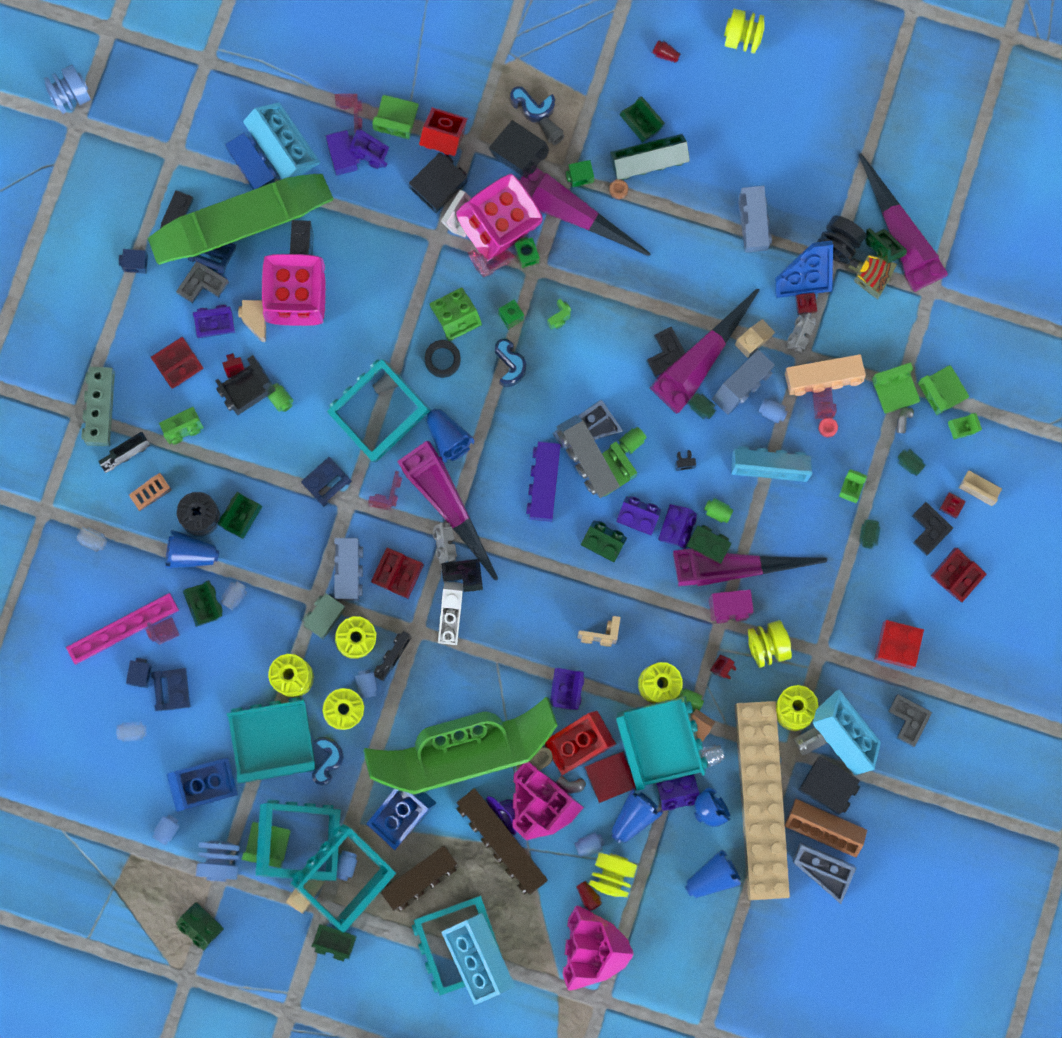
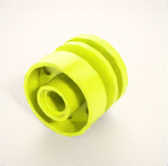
M733 8L732 16L728 18L724 36H726L724 46L737 49L739 42H743V51H746L749 43L752 44L751 53L755 54L761 44L765 28L764 15H759L758 22H754L755 13L751 14L749 20H745L746 12Z
M353 616L345 619L335 633L337 650L349 659L365 657L372 651L376 643L374 626L369 620L362 617ZM356 633L361 639L359 642H353L350 635Z
M780 620L768 623L767 633L764 632L761 626L757 627V633L754 628L748 629L750 652L759 668L765 666L764 658L766 663L771 665L772 655L775 656L778 662L792 658L790 638Z
M281 655L269 667L268 677L270 684L276 691L286 697H301L309 692L313 685V669L308 662L297 655ZM294 672L293 678L289 680V675Z
M659 662L646 667L640 673L638 689L641 696L653 704L675 699L682 689V677L675 666ZM658 679H661L663 682L662 688H659L657 685Z
M796 685L790 686L782 692L776 702L777 721L782 727L791 731H799L810 725L814 719L816 709L819 707L817 697L813 691L807 687ZM793 706H797L800 711H796Z
M341 688L334 690L327 696L323 703L322 712L329 726L338 730H347L360 722L364 713V705L358 693L351 689ZM341 704H345L348 707V713L345 715L338 712V706Z
M599 853L595 865L602 869V873L592 872V876L600 878L599 882L590 880L588 885L594 887L599 892L614 897L627 898L629 893L621 890V887L631 888V885L625 882L624 878H634L638 865L628 862L627 858L612 853L609 855Z

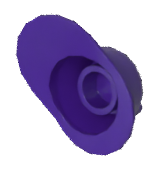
M487 796L486 801L490 808L500 818L509 832L516 835L517 831L513 828V820L515 819L513 800L507 799L498 802L495 798Z

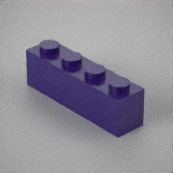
M538 441V446L533 448L532 458H536V464L531 465L530 477H534V482L529 484L528 495L532 496L531 503H527L526 514H530L529 520L552 522L561 444Z

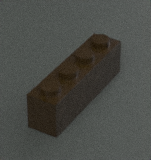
M443 845L380 893L393 911L398 909L401 912L409 906L407 903L412 898L417 900L425 894L423 890L428 886L432 889L441 882L439 878L446 874L448 877L457 871L455 867L458 864Z

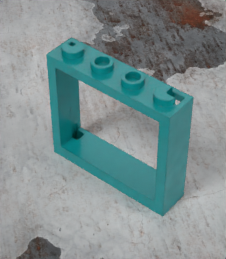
M384 359L373 362L370 366L371 369L367 373H362L356 379L357 383L353 387H347L343 391L344 395L339 400L335 399L329 405L330 409L327 411L372 462L379 461L431 411L424 401ZM383 368L416 404L418 409L372 451L342 419L337 411Z
M268 800V803L260 804L255 876L293 879L294 875L301 871L269 868L273 810L329 815V840L333 836L334 830L340 826L341 809H334V805H322V808H319L314 803H304V806H297L298 802L287 801L285 805L279 804V800ZM338 847L326 860V872L316 871L309 880H337Z
M342 824L334 830L333 836L320 846V850L316 855L308 859L306 866L294 875L290 884L333 926L344 933L395 876L396 872L350 827ZM348 836L380 869L339 916L335 918L303 886Z
M481 896L414 920L415 924L412 925L415 936L419 935L421 943L418 944L422 955L426 954L428 962H425L428 974L432 973L434 981H431L435 993L439 992L440 996L465 987V983L461 981L443 988L422 923L475 904L478 913L483 914L498 947Z

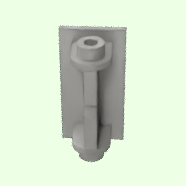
M810 313L800 314L797 317L795 328L788 337L786 349L795 348L794 351L799 354L805 351L809 338L805 337L804 334L811 336L816 325V319L810 317Z
M440 523L434 526L433 538L436 540V556L440 564L446 561H456L455 544H448V541L454 540L452 526H450V523Z
M816 728L793 739L802 756L828 743Z

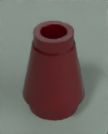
M658 40L652 51L655 57L674 63L678 61L681 55L664 40L663 42Z
M586 881L576 887L584 908H587L588 911H593L602 904L601 897Z

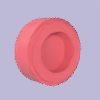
M832 418L823 419L818 426L819 433L826 438L834 436L838 430V424Z

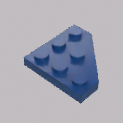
M832 241L812 243L775 278L776 298L832 292Z

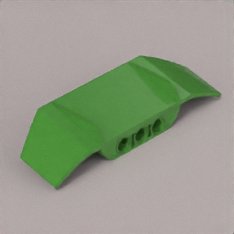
M323 174L288 177L181 216L148 237V241L156 263L159 265L182 258L194 257L300 218L310 211L333 201V196Z
M545 697L529 711L511 720L503 722L496 714L480 712L423 729L416 738L415 747L394 751L364 748L363 752L370 779L400 791L418 794L527 763L542 748L558 725L549 698Z

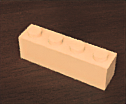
M861 354L787 367L785 371L789 395L795 394V396H801L811 391L819 393L828 388L840 389L844 385L857 386L864 382L866 376Z

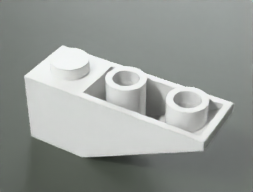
M444 582L438 643L457 645L463 583Z

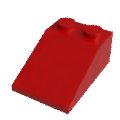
M598 711L586 714L549 737L545 742V746L551 751L552 759L561 775L570 772L616 745Z

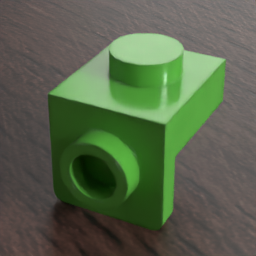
M557 300L560 312L547 319V325L551 330L553 328H561L566 324L565 321L570 318L571 308L566 301Z
M976 413L948 421L954 440L972 436L982 430Z
M849 469L839 497L857 503L867 476Z

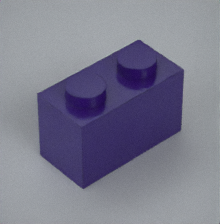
M348 130L325 135L336 176L357 171V164L360 163V160L354 156L353 152L348 150L353 140V135L349 136Z

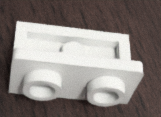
M460 190L441 222L452 233L466 237L467 234L461 227L456 212L464 203L469 202L471 197L465 191Z

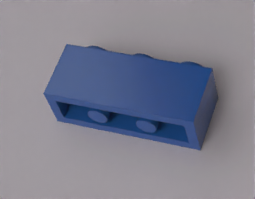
M242 133L225 144L227 151L253 190L275 182L274 177H276L274 170L271 166H266L264 163L266 159L261 151L257 152L254 148L256 144L251 136L247 137L245 133Z

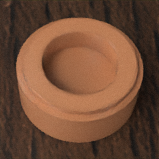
M621 179L614 180L610 184V195L615 199L624 198L628 193L627 183Z

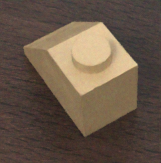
M242 300V306H239L238 309L239 317H242L243 323L261 342H266V321L263 317L262 300Z
M762 319L738 338L735 346L749 358L775 332Z
M308 880L303 887L315 898L325 881ZM294 889L286 901L287 904L302 914L311 904L296 889Z

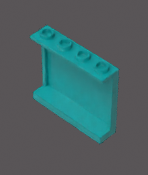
M686 696L617 713V724L637 791L643 790L646 785L700 772L702 776L705 775L708 762L706 756H702V740L697 738L696 720H692L690 714L693 713L690 701L687 702Z
M300 697L288 699V703L282 704L281 701H273L269 703L270 706L262 707V704L251 705L248 710H243L242 707L231 709V713H227L237 769V782L239 784L316 770L306 704L304 700H300Z

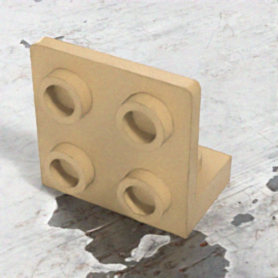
M613 616L611 621L608 620L605 634L579 631L578 639H581L582 643L592 644L593 641L600 642L601 646L611 647L612 644L617 642L620 617Z

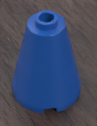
M433 409L427 414L426 422L443 462L447 463V459L455 461L470 450L468 446L471 443L474 444V438L444 411Z
M170 530V534L173 537L169 536L166 558H168L167 562L169 563H165V568L213 565L214 561H218L219 550H216V546L178 531Z
M636 788L630 791L611 829L612 837L619 843L622 841L627 843L663 814L662 810L659 812L656 810L658 805L641 792L639 795L635 793Z
M724 850L719 851L686 881L687 885L685 888L690 897L699 898L742 884L739 881L741 880L732 861L726 860L725 857L728 855Z

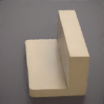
M969 470L959 486V489L990 506L997 502V498L1002 488Z

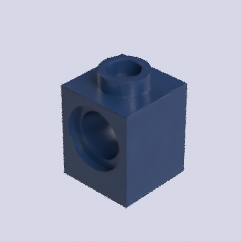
M123 249L122 255H119V266H121L123 272L146 274L147 252L145 250Z
M136 658V661L130 660L126 679L127 685L148 688L152 665L147 663L148 660Z

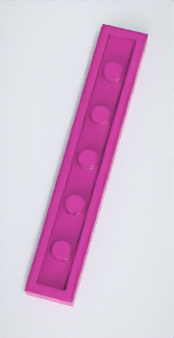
M168 593L67 646L66 649L76 665L179 611L171 594Z

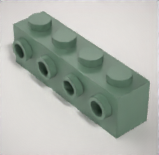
M89 367V372H86L85 377L88 391L84 393V402H87V408L83 410V421L86 422L85 428H82L81 437L88 446H110L115 371L113 368Z

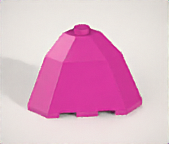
M532 763L522 764L515 772V793H513L515 819L513 820V828L524 839L530 840L558 832L570 824L584 808L569 793Z
M575 906L568 918L567 927L570 928V940L566 939L565 955H568L566 967H563V978L568 990H575L609 979L624 969L633 957V950L628 939L612 923L580 906Z

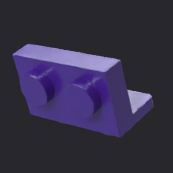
M356 130L348 150L353 152L356 158L369 162L368 165L372 168L379 169L380 167H386L388 164L384 159L390 147L363 130Z
M218 305L215 309L199 308L196 312H192L197 338L235 333L230 306Z
M626 496L616 522L652 536L661 509L655 504L641 502L637 497Z
M670 504L658 540L686 549L691 539L693 526L697 522V513L690 508Z
M555 668L550 697L551 707L566 710L579 709L582 701L581 690L584 685L583 671Z
M694 774L656 783L662 811L695 805L699 789Z

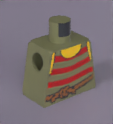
M868 255L864 263L853 258L848 268L858 272L854 282L873 297L879 299L897 264L893 262L887 264L882 258Z

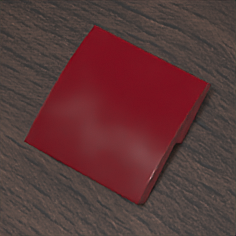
M180 337L150 357L171 389L204 369L183 337Z
M386 548L371 583L409 599L424 564L400 552Z
M954 548L931 574V577L958 601L963 602L987 574L974 561H970L958 548Z
M624 751L585 766L599 803L636 788Z

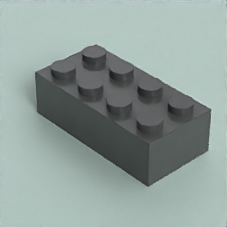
M575 415L556 426L559 430L556 433L558 438L565 446L567 445L566 452L570 459L577 463L575 468L579 475L586 479L584 484L592 495L596 494L601 498L620 487L585 422L580 417Z

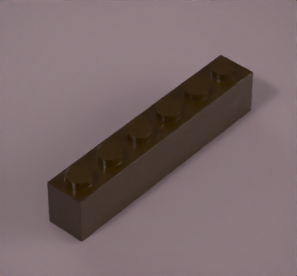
M475 788L456 802L458 805L456 810L462 817H468L471 821L468 825L475 833L477 831L480 832L483 836L480 840L487 848L491 846L495 851L492 854L499 864L503 862L507 866L505 869L506 873L511 879L515 877L518 880L519 884L517 886L524 895L526 893L531 895L548 881Z

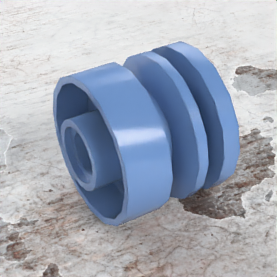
M72 64L61 69L63 79L60 80L55 73L52 74L56 81L53 84L48 77L44 78L46 90L52 102L62 114L66 113L63 106L65 103L68 104L71 110L73 109L71 102L73 99L79 105L91 100L86 91L88 87L80 72H76Z
M223 841L199 843V848H206L207 853H198V856L206 858V862L197 863V877H207L206 880L220 882H226V879L237 880L238 867L231 865L230 860L239 859V856L231 855V851H240V846Z

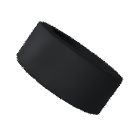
M435 341L429 345L425 352L426 368L436 377H450L456 373L460 366V352L456 345L450 341ZM445 348L452 352L454 361L448 369L441 370L433 365L431 358L437 349Z

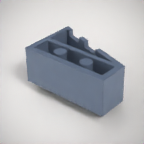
M764 186L742 188L738 197L745 253L767 251L769 244H772L771 233H768L769 216L766 211L767 199L765 197Z
M758 350L722 384L712 400L729 415L739 403L743 404L749 398L748 394L751 391L754 393L761 386L760 382L762 380L766 381L773 374L771 370L775 364Z
M602 400L578 415L585 422L594 440L623 432ZM559 430L553 432V436L556 438L558 443L561 444L562 449L568 448L567 445L565 446L564 443H562L558 438L556 433L559 432Z
M334 538V544H336L335 600L359 601V596L363 595V585H359V577H363V565H359L360 558H363V546H360L358 538Z
M800 842L793 858L794 864L841 904L855 873V865Z

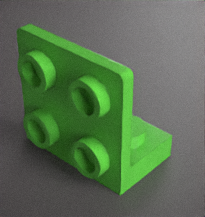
M383 95L377 117L374 116L373 131L410 139L419 106L418 103Z
M462 287L429 303L448 341L482 325L477 309Z
M911 362L873 376L872 382L885 414L920 402L910 374L913 371Z
M951 365L931 376L927 375L921 378L918 382L919 387L936 415L969 398L967 391Z
M194 407L159 422L165 439L169 444L173 443V445L182 442L183 438L188 435L195 436L199 434L201 429L204 428Z
M617 441L602 453L620 487L637 476V471Z
M257 822L252 823L246 852H243L242 860L256 863L259 829V823ZM271 826L269 866L283 867L291 832L289 829Z

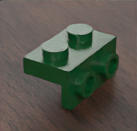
M642 96L619 114L642 142L658 134L665 124Z
M870 228L866 230L865 242L867 246L872 248L878 257L882 258L887 264L906 255L907 249L886 229L876 233Z
M236 492L230 500L227 509L221 515L218 525L227 532L244 539L263 506Z
M593 520L581 546L615 562L627 537L618 530L608 528L605 523Z
M702 525L701 527H696L687 547L721 564L732 543L729 542L728 537L722 534L717 536L712 533L711 528Z
M210 580L183 590L196 627L217 621L222 617V606L216 599V590L211 585Z
M197 902L182 914L176 922L180 932L186 934L193 944L203 951L224 930Z
M319 924L311 947L315 948L314 952L326 955V952L334 954V959L344 962L345 958L350 959L357 936Z

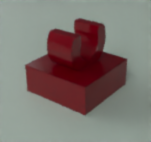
M815 293L795 296L798 315L817 313Z
M234 353L226 355L228 361L222 362L227 378H231L245 369L241 357L235 358Z
M949 492L939 510L956 519L966 501Z
M719 655L710 671L722 678L731 679L728 673L730 669L736 671L735 662L728 657Z

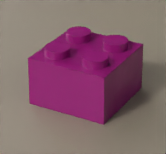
M751 589L712 593L709 597L711 621H716L717 624L728 623L730 619H735L736 622L747 621L754 613Z

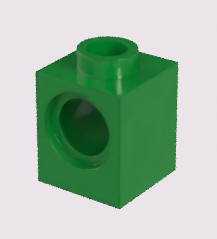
M591 160L568 164V171H565L567 182H571L572 188L594 183L595 177Z
M533 237L518 239L514 248L521 269L538 264L540 257ZM524 248H529L532 252L528 255H525L521 252V250Z
M515 299L498 309V315L508 330L524 321V313Z

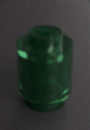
M698 392L688 402V405L691 406L690 409L703 420L706 417L710 419L716 412L714 409L716 405Z
M910 448L907 451L903 449L897 456L899 459L897 463L911 475L917 476L926 466L923 462L924 460Z
M864 520L859 538V543L862 544V547L873 549L874 546H878L881 529L879 526L880 522Z

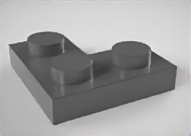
M196 262L176 293L191 303L195 301L203 288L219 298L229 284V280L205 265Z
M897 694L888 711L905 721L897 739L915 747L932 712Z

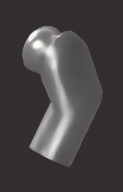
M902 408L897 418V433H906L907 418H913L914 415L912 408Z
M561 775L556 781L567 793L581 792L586 786V782L581 778H578L577 781L569 782Z

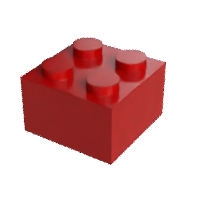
M432 107L424 123L419 145L427 149L443 152L446 155L455 156L463 139L468 118Z
M889 620L884 621L874 660L909 669L915 668L924 629Z

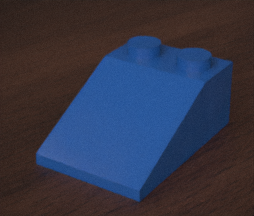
M228 757L166 774L176 812L238 795Z
M394 789L366 824L389 846L396 850L437 803L426 792L411 794Z

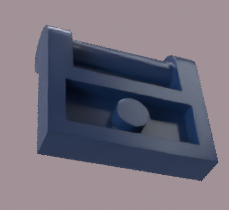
M229 243L204 253L222 260L220 263L201 255L188 257V261H196L216 269L218 273L224 274L236 250V244Z
M328 457L305 477L301 484L325 507L328 504L327 501L346 484L349 485L352 480ZM339 476L341 480L321 496L319 492Z
M186 668L151 672L155 688V711L190 708ZM167 677L169 704H164L161 678Z

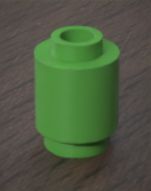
M278 383L273 384L276 391L267 396L279 412L288 411L293 406L292 397L282 385L280 386Z
M639 427L632 428L618 440L619 446L625 454L627 452L632 454L645 443L644 440L647 437Z
M713 498L712 501L708 500L704 508L707 511V516L721 523H727L734 510L730 508V505L716 498Z
M687 688L681 689L680 694L676 698L686 696L687 702H691L693 712L695 709L700 711L704 700L701 699L702 695Z

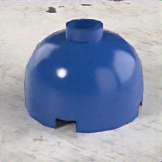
M712 787L706 788L697 796L694 805L696 810L694 815L700 823L703 822L710 827H718L730 821L731 819L728 817L731 815L722 798L718 799L714 795L717 791Z

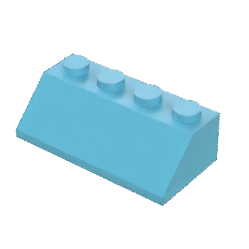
M280 102L255 108L243 121L282 179L303 175L320 163Z
M740 446L733 451L731 475L807 482L812 475L811 456H806L804 452L787 454V451L776 450V453L768 452V449L758 448L757 451L749 450V447Z
M837 690L816 709L813 724L854 775L874 770L881 742L843 693Z
M482 913L442 931V935L474 1005L515 987Z

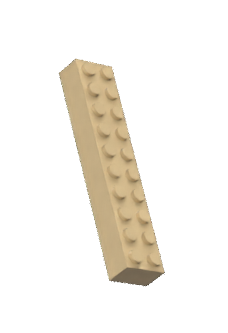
M776 701L735 704L748 900L790 898Z

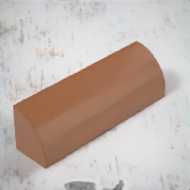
M795 799L785 823V827L857 858L867 834V829L798 799Z

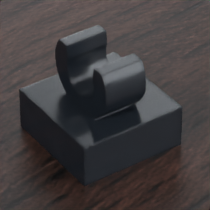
M687 450V458H682L681 453H677L676 471L695 469L696 459L691 458L692 453L690 450Z

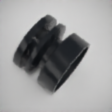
M834 215L826 226L827 231L821 234V238L817 242L832 241L833 260L842 264H849L852 257L856 254L855 248L861 246L866 233L851 220Z
M203 492L186 494L177 506L176 515L178 521L189 534L203 537L217 529L220 511L209 495ZM194 510H200L202 514L200 516L195 515Z

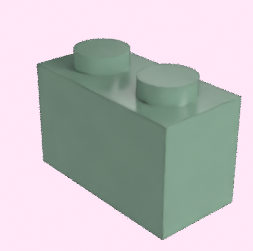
M326 593L324 596L320 595L314 604L316 606L312 612L309 611L303 619L305 621L304 627L323 640L346 609L344 605Z

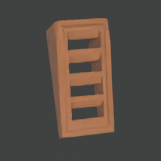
M158 473L129 494L138 510L141 511L172 490L161 473ZM158 481L160 482L161 486L163 487V489H161V490H160V489L158 488V486L156 485V483H157ZM153 486L157 493L153 494L149 487ZM144 490H146L150 495L149 499H147L144 495ZM138 494H140V496L144 500V503H140V501L136 497Z

